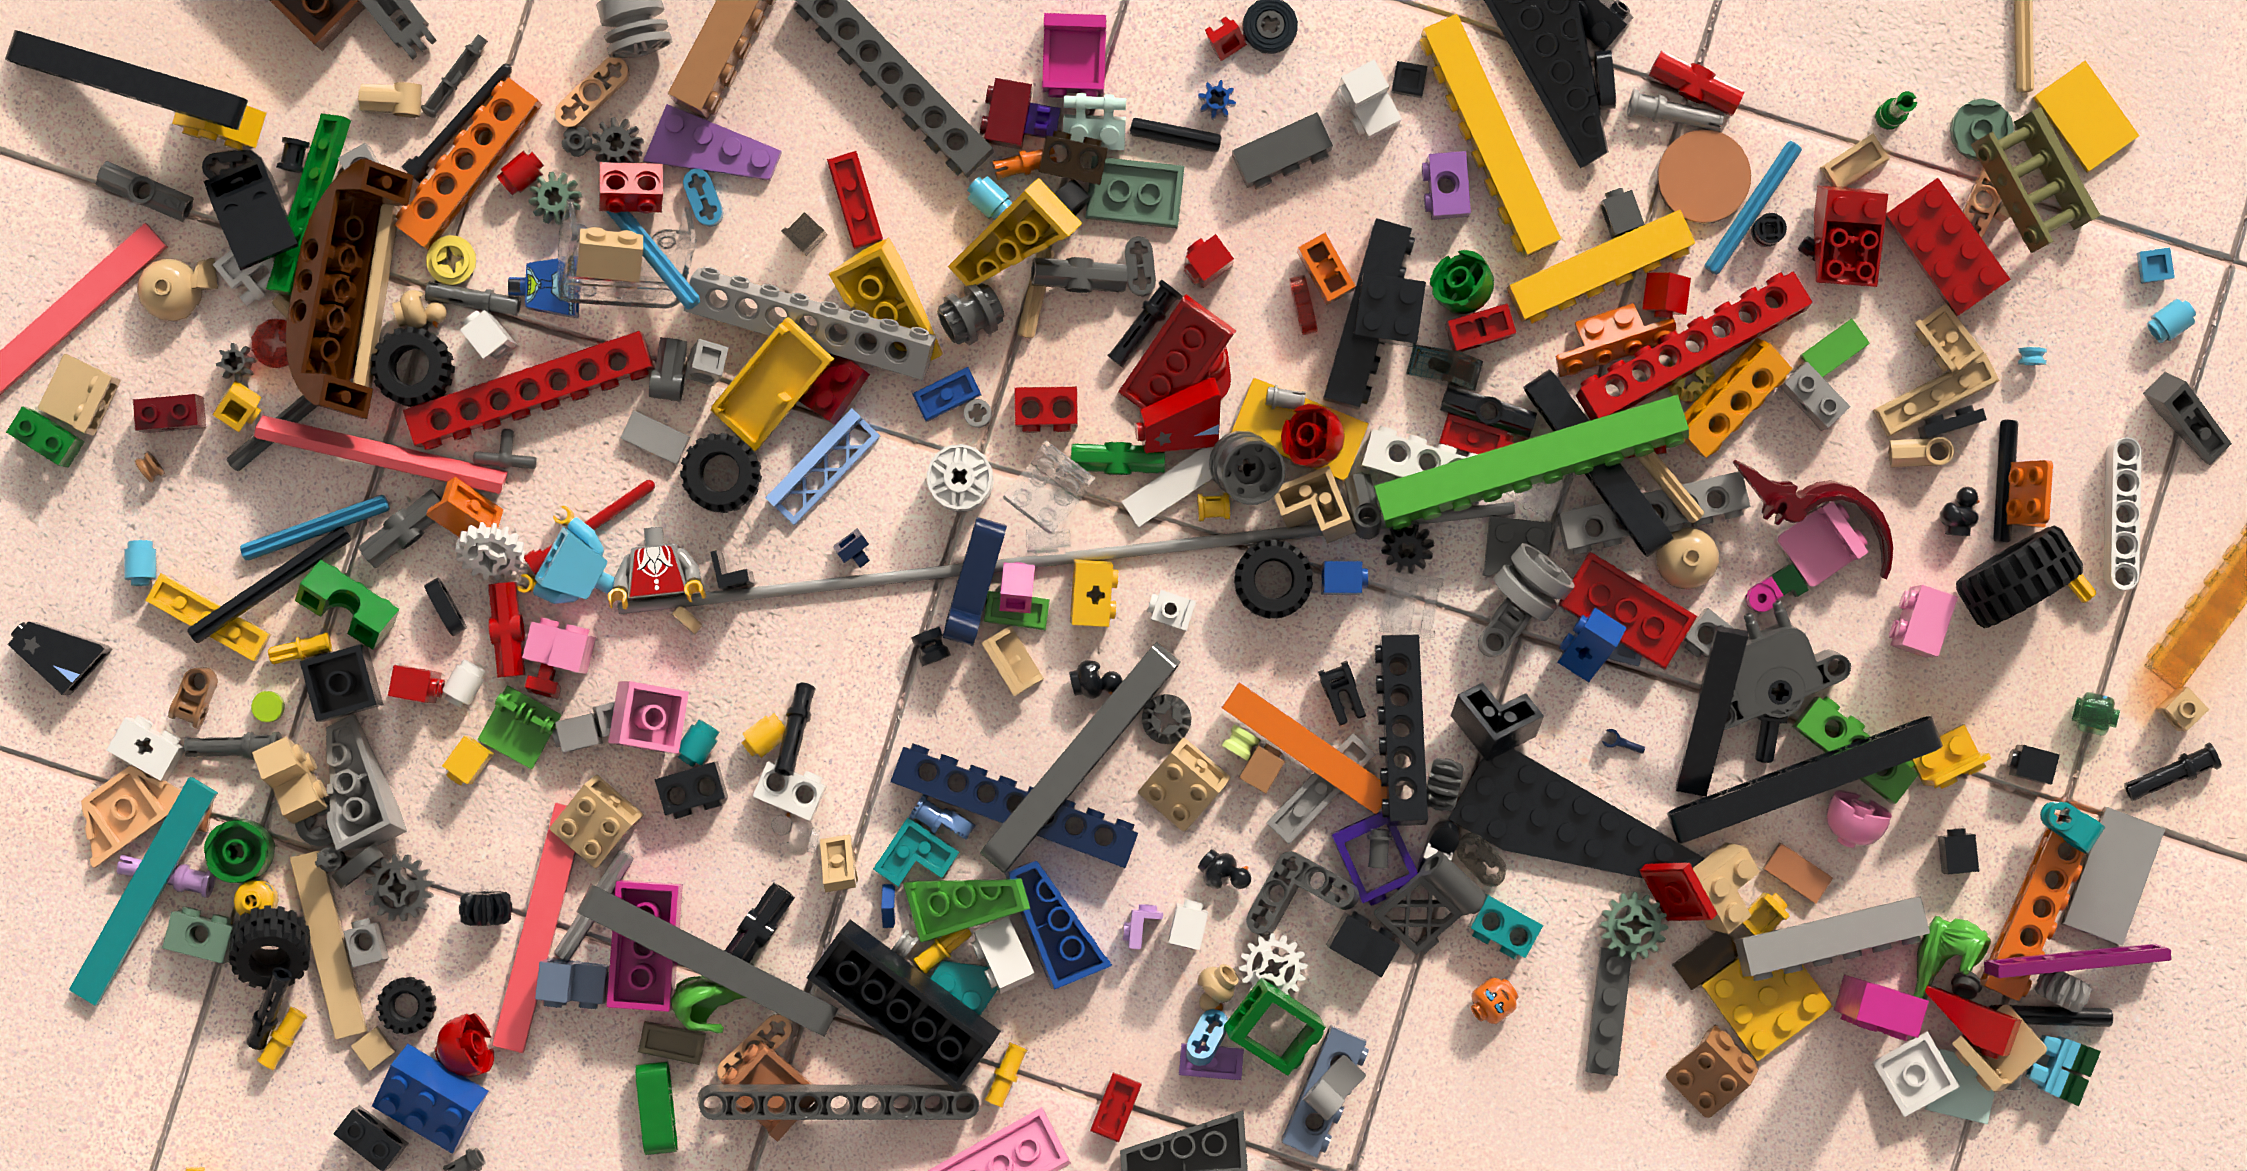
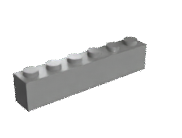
M1920 896L1740 938L1734 941L1743 977L1753 976L1754 981L1773 977L1772 971L1783 969L1784 974L1803 970L1802 964L1812 961L1814 967L1833 963L1831 957L1841 954L1843 959L1846 960L1862 956L1861 950L1872 947L1873 953L1892 949L1891 942L1902 940L1903 946L1921 942L1920 936L1929 934L1930 931Z

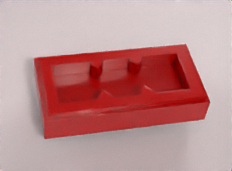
M1113 1072L1090 1131L1120 1142L1142 1083Z

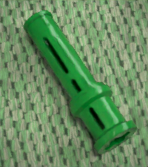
M1905 91L1897 98L1886 100L1877 108L1875 113L1877 124L1886 130L1897 128L1907 119L1909 112L1916 108L1917 101L1914 102V99L1917 97L1915 94Z

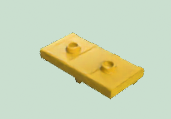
M789 317L785 318L714 402L710 410L754 451H757L801 397L806 394L826 367L831 364L834 358Z

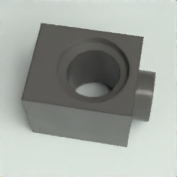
M1618 188L1605 193L1606 199L1602 200L1599 205L1612 239L1645 225L1633 190L1624 192L1623 188Z

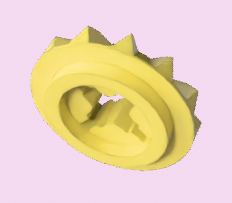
M449 235L441 237L430 246L427 252L426 264L428 271L440 283L459 285L461 282L470 279L471 274L476 268V253L471 244L459 236ZM448 248H450L455 257H464L456 262L455 273L449 265H439V263L448 259Z
M1672 360L1668 363L1667 367L1673 366ZM1712 364L1695 372V376L1702 383L1692 381L1686 388H1683L1685 377L1667 387V389L1673 396L1678 395L1679 400L1687 402L1696 401L1714 383L1715 373Z

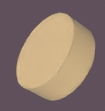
M678 606L672 613L694 635L702 627V624L682 606Z

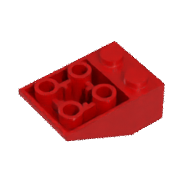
M1817 185L1814 210L1815 276L1817 283L1877 287L1888 193L1873 189Z

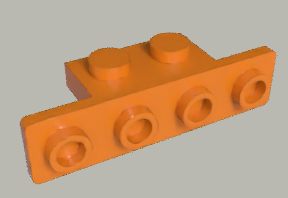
M1634 303L1576 321L1575 329L1583 347L1556 355L1559 377L1575 375L1582 370L1597 365H1606L1613 360L1625 356H1633L1635 352L1647 345H1650L1651 348L1661 344L1660 339L1676 330V322L1672 318L1644 326Z

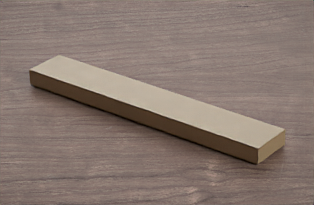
M383 204L380 210L353 383L372 388L373 382L370 368L374 367L371 356L372 354L376 355L377 349H375V346L380 338L397 230L394 224L398 220L396 218L398 210L394 205Z
M318 850L291 857L290 861L306 925L310 929V941L336 1040L368 1030L328 872L315 865L317 853L321 851Z

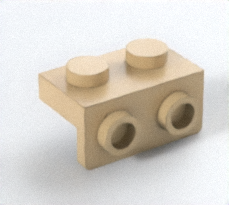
M1947 303L1922 321L1919 319L1915 322L1918 329L1914 333L1924 348L1930 345L1937 355L1933 359L1943 372L1949 369L1954 376L1984 354V351Z

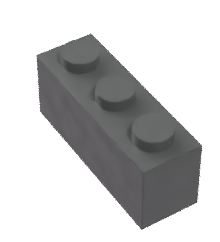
M1318 112L1232 150V157L1246 187L1249 188L1254 185L1255 189H1260L1272 183L1271 177L1282 173L1286 177L1301 169L1299 165L1311 160V163L1315 164L1328 158L1327 152L1332 150L1333 145Z

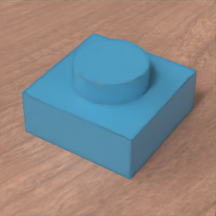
M2170 247L2136 253L2141 284L2175 278Z

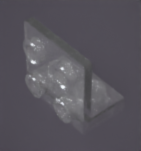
M1045 441L1028 467L1005 492L1003 499L1048 534L1052 535L1085 496L1095 477L1048 441Z

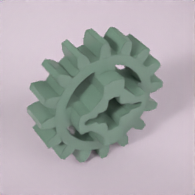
M1633 892L1628 900L1627 896L1623 893L1619 895V904L1612 899L1608 903L1612 910H1603L1601 913L1607 918L1606 921L1599 923L1600 928L1606 929V933L1601 936V940L1609 939L1611 943L1607 949L1609 951L1615 947L1619 949L1617 956L1620 958L1625 953H1628L1630 961L1636 959L1637 953H1639L1642 959L1648 958L1647 949L1656 953L1659 949L1655 943H1663L1666 940L1664 936L1660 935V932L1668 929L1667 925L1661 924V920L1667 915L1666 913H1657L1656 910L1660 903L1657 902L1650 905L1648 903L1649 895H1645L1639 900L1638 893ZM1627 906L1626 916L1622 919H1614L1618 911ZM1642 909L1650 915L1652 920H1648L1642 914ZM1633 919L1636 925L1644 927L1642 929L1635 931L1634 934L1632 928L1622 926L1624 924L1631 922ZM1615 932L1621 934L1625 939V944L1617 938ZM1651 933L1650 940L1645 945L1640 946L1641 937L1644 934Z

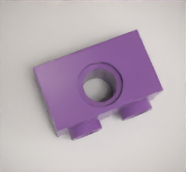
M1466 151L1429 154L1427 162L1422 163L1423 181H1428L1429 193L1424 194L1425 212H1431V220L1469 217L1471 206ZM1443 178L1449 179L1454 185V190L1451 193H1442L1438 189L1437 182Z

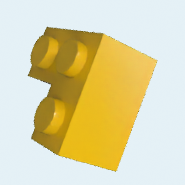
M247 105L239 130L175 112L172 124L182 127V133L198 139L202 137L211 141H216L218 137L225 140L224 146L242 151L244 146L256 148L266 112Z

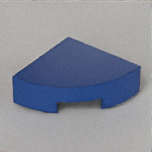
M882 884L881 912L883 928H894L895 886L893 884Z

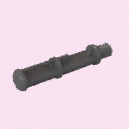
M477 34L471 44L465 45L466 49L446 76L441 78V83L425 105L422 104L421 109L427 116L431 118L438 116V111L451 93L457 90V85L476 59L481 57V50L488 42L481 35Z

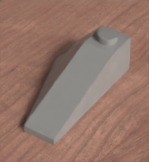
M352 714L326 727V755L330 772V784H327V794L330 795V812H327V824L336 850L340 852L364 848L374 843L381 845L407 832L398 803L356 715Z

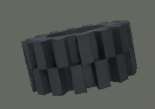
M402 977L384 986L382 993L377 998L379 1004L376 1005V1011H379L380 1016L378 1018L385 1023L384 1027L386 1029H392L393 1033L396 1034L403 1033V1035H407L424 1029L434 1018L433 1013L437 1008L434 1005L436 996L432 995V988L424 984L425 981L417 980L415 977ZM404 993L413 995L418 1002V1010L410 1018L400 1016L395 1009L396 999Z

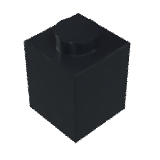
M2016 745L2015 750L2012 749L2007 760V767L2010 768L2009 775L2052 785L2060 754L2027 745Z
M1966 828L1947 829V835L1938 836L1941 871L1943 874L1979 872L1976 834L1966 833Z

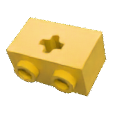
M1074 560L1070 623L1072 625L1109 627L1110 619H1115L1116 601H1111L1112 588H1117L1118 570H1113L1112 562ZM1093 586H1097L1099 591L1103 592L1102 595L1096 597V601H1092L1091 597L1087 595V591H1092Z

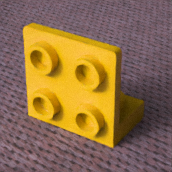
M1962 724L1940 735L1943 744L1942 748L1911 761L1915 764L1914 768L1919 774L1918 776L1923 785L1943 789L1958 781L1956 776L1968 773L1972 775L1986 768L1984 762L1992 758L1989 753L1978 752L1965 724Z

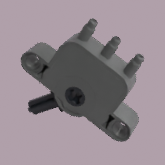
M1776 601L1772 604L1778 624L1760 631L1757 620H1755L1752 613L1744 615L1745 626L1749 636L1724 730H1727L1754 718L1761 720L1755 759L1762 763L1773 762L1780 723L1787 724L1788 716L1800 708L1804 697L1845 680L1851 671V663L1848 658L1834 650L1827 649L1814 654L1806 634L1791 625L1787 611L1781 601ZM1833 659H1837L1838 667L1835 671L1829 673L1828 664ZM1779 685L1780 691H1774V693L1772 694V688L1775 689Z

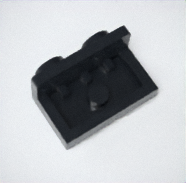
M1578 0L1585 36L1602 51H1605L1634 18L1630 14L1628 6L1620 0Z

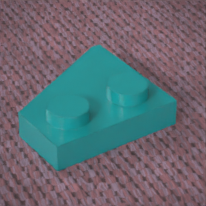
M942 960L930 978L979 1015L982 1014L998 990L997 986L990 987L984 973L985 970H988V967L982 965Z

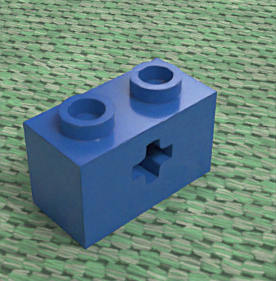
M1324 561L1322 563L1321 595H1360L1362 588L1368 587V568H1362V561Z
M1594 608L1588 617L1582 615L1572 630L1575 632L1574 635L1570 633L1566 635L1559 646V649L1563 652L1557 663L1589 683L1616 649L1626 627L1597 608Z

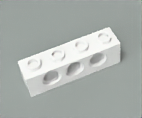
M1379 426L1378 430L1372 429L1360 467L1401 478L1424 471L1419 466V458L1425 454L1434 458L1435 467L1478 454L1469 453L1468 457L1456 454L1457 449L1444 444H1439L1438 448L1426 445L1427 440L1414 435H1409L1408 439L1396 436V430ZM1392 446H1401L1405 450L1406 456L1404 461L1394 462L1390 459L1389 449Z

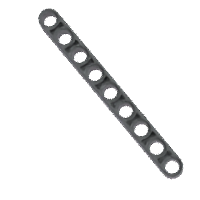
M1156 642L987 842L980 854L1001 872L1005 873L1172 675L1181 661Z
M590 884L576 911L824 1037L839 1009L593 884Z
M711 1084L701 1088L697 1096L700 1112L704 1117L711 1120H966L974 1117L979 1111L980 1106L975 1093L966 1085H961L957 1091L951 1085ZM710 1096H717L721 1099L719 1105L715 1108H707L704 1106V1101ZM749 1096L752 1098V1103L747 1108H739L736 1106L738 1098ZM773 1096H781L784 1098V1101L780 1107L770 1108L767 1106L769 1099ZM805 1096L815 1098V1103L809 1108L799 1106L800 1100ZM844 1096L847 1100L841 1108H833L831 1106L833 1098ZM868 1096L878 1098L876 1105L872 1108H864L862 1106L864 1099ZM899 1096H907L909 1098L908 1104L903 1108L893 1106L894 1101ZM938 1096L940 1098V1102L936 1107H925V1101L929 1097ZM960 1097H971L970 1104L967 1107H956V1102Z

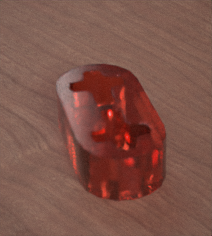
M1305 275L1289 278L1302 335L1318 332Z

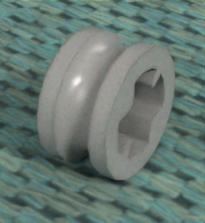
M974 399L966 404L964 417L970 426L981 428L990 422L992 411L986 401ZM975 405H981V410L985 407L987 414L982 416V421L975 422V417L972 419L969 417V412L974 411Z
M906 930L892 950L905 959L919 938L910 937L909 931Z

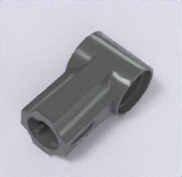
M660 337L656 367L650 377L649 397L681 401L685 382L683 368L687 341Z
M1363 472L1352 474L1344 479V484L1352 513L1353 525L1356 530L1355 534L1362 539H1372L1380 533L1382 513L1377 504L1371 474H1364ZM1364 517H1370L1375 522L1364 524L1360 520Z

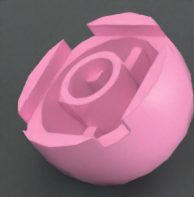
M1837 790L1833 797H1831L1827 809V822L1831 831L1839 836L1837 841L1844 846L1855 848L1856 844L1866 846L1879 840L1888 829L1892 817L1891 813L1870 800L1869 804L1858 800L1861 795Z

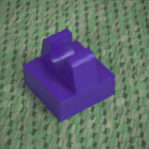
M1030 102L1025 135L1045 138V135L1052 136L1053 131L1058 128L1061 108Z

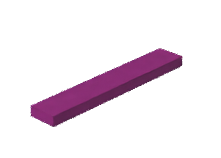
M2145 944L1986 960L1984 962V973L1997 978L2171 961V950L2158 944Z

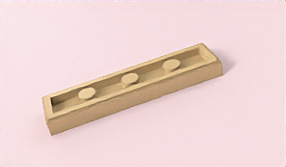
M1985 353L1953 376L1949 371L1873 409L1886 436L1889 437L2000 380Z

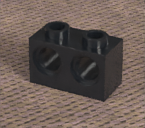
M718 761L654 779L665 816L673 814L674 819L692 815L691 808L703 805L704 810L722 806L721 799L728 797ZM704 778H710L715 783V791L710 796H706L700 791V783ZM674 787H680L685 792V800L680 805H676L670 800V792Z
M360 1105L350 1111L333 1133L380 1171L388 1170L409 1144Z

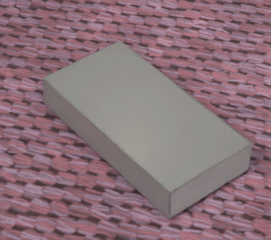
M633 410L620 438L678 465L691 437Z

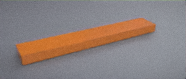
M1240 682L1221 707L1374 814H1377L1381 809L1382 799H1387V787H1381L1379 778Z

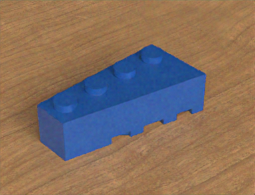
M1031 861L1005 872L1007 879L1022 878L1030 909L1020 913L1051 989L1060 988L1113 966L1100 950L1090 933L1082 925L1072 908L1061 896V893L1038 861Z

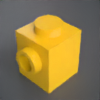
M235 380L212 415L237 432H240L246 422L251 425L259 415L261 409L257 405L262 397Z
M470 735L463 736L442 767L448 770L446 776L461 786L463 782L473 784L494 753Z

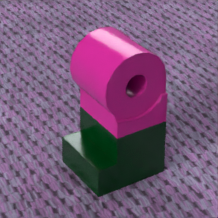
M1792 563L1751 587L1746 594V603L1755 612H1765L1773 607L1772 604L1777 599L1790 591L1794 597H1799L1809 589Z

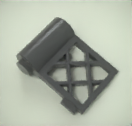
M1437 852L1425 861L1417 875L1374 911V915L1416 955L1420 951L1426 954L1439 943L1437 937L1462 915L1476 914L1481 910L1485 901V892L1443 852ZM1420 884L1428 891V900H1410L1411 892ZM1405 907V920H1391L1386 913L1392 908ZM1410 907H1427V919L1409 920ZM1432 907H1446L1451 912L1444 919H1431ZM1409 927H1426V934L1415 942L1408 936Z

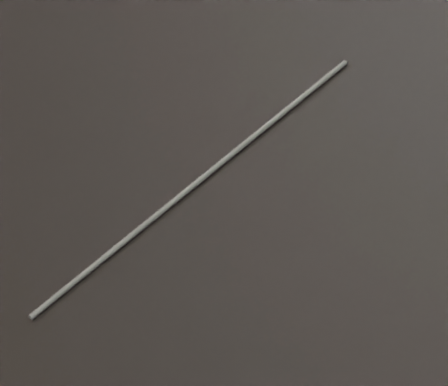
M1514 502L1478 505L1471 506L1462 511L1450 509L1441 512L1442 515L1432 520H1424L1423 518L1413 520L1409 526H1412L1414 522H1419L1420 525L1515 514ZM1382 516L1381 529H1385L1386 525ZM1363 518L1360 520L1364 524H1372L1373 522H1375V520L1372 518ZM1319 524L1293 526L1289 529L1282 527L997 560L994 572H1002L1004 562H1022L1027 565H1035V568L1073 564L1074 560L1100 561L1260 543L1270 540L1278 541L1323 536ZM963 563L705 592L706 598L702 599L700 593H695L691 596L692 602H689L686 595L628 601L627 609H623L622 602H618V613L628 614L672 609L678 606L690 607L957 577L960 575Z

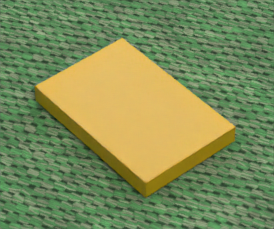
M2086 60L2033 97L2086 173L2140 136Z

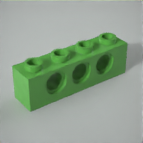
M1827 696L1823 699L1814 697L1791 726L1825 753L1848 745L1855 739L1861 740L1870 737L1863 731L1865 728L1863 723L1851 715L1847 719L1838 712L1841 707ZM1829 720H1835L1839 725V732L1833 738L1829 737L1825 732V725ZM1910 760L1888 768L1887 773L1883 776L1874 773L1860 780L1889 803L1896 804L1919 774L1912 769L1915 764Z

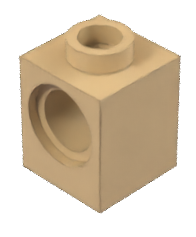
M2177 687L2156 708L2177 731H2188L2210 710L2189 687Z

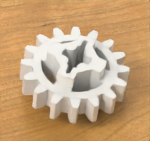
M480 522L478 529L470 525L467 532L461 531L455 552H457L456 560L463 561V569H473L471 574L473 576L481 573L485 580L489 578V575L494 576L496 580H500L501 574H504L510 578L512 571L518 572L520 565L523 564L525 551H523L524 542L518 541L519 535L517 533L509 535L508 527L500 530L497 529V523H493L491 527H486L483 522Z
M1270 933L1268 941H1265L1260 935L1258 936L1259 944L1257 946L1250 942L1247 944L1251 952L1250 954H1241V957L1247 961V964L1239 966V970L1245 971L1248 974L1242 978L1243 983L1251 981L1252 985L1249 992L1260 978L1274 981L1275 986L1287 995H1289L1287 990L1290 988L1296 992L1299 991L1295 983L1297 980L1305 981L1306 978L1300 974V970L1306 969L1307 964L1299 962V959L1305 954L1303 951L1295 953L1294 950L1298 944L1296 941L1288 945L1286 944V935L1283 934L1278 941L1275 939L1274 933ZM1270 946L1281 947L1288 951L1289 954L1277 955L1272 952ZM1260 951L1263 957L1260 966L1252 970L1253 960ZM1273 959L1275 963H1282V966L1278 967L1279 973L1277 975H1273L1271 971L1262 972L1269 966L1268 960ZM1294 965L1293 975L1286 983L1284 978L1286 970Z

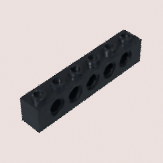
M1419 634L1382 635L1380 645H1375V664L1381 663V675H1376L1377 694H1382L1383 706L1377 707L1378 725H1384V737H1379V755L1385 756L1386 768H1380L1381 787H1387V799H1382V818H1388V826L1426 825L1428 822ZM1394 662L1402 663L1406 668V673L1399 676L1394 675L1390 671L1389 666ZM1394 693H1402L1407 697L1408 703L1404 706H1396L1392 703L1391 696ZM1402 723L1408 727L1409 734L1405 737H1398L1393 733L1392 727L1395 724ZM1398 754H1404L1409 757L1411 765L1407 768H1399L1395 765L1393 758ZM1400 785H1406L1411 789L1412 796L1408 799H1401L1396 795L1395 788Z

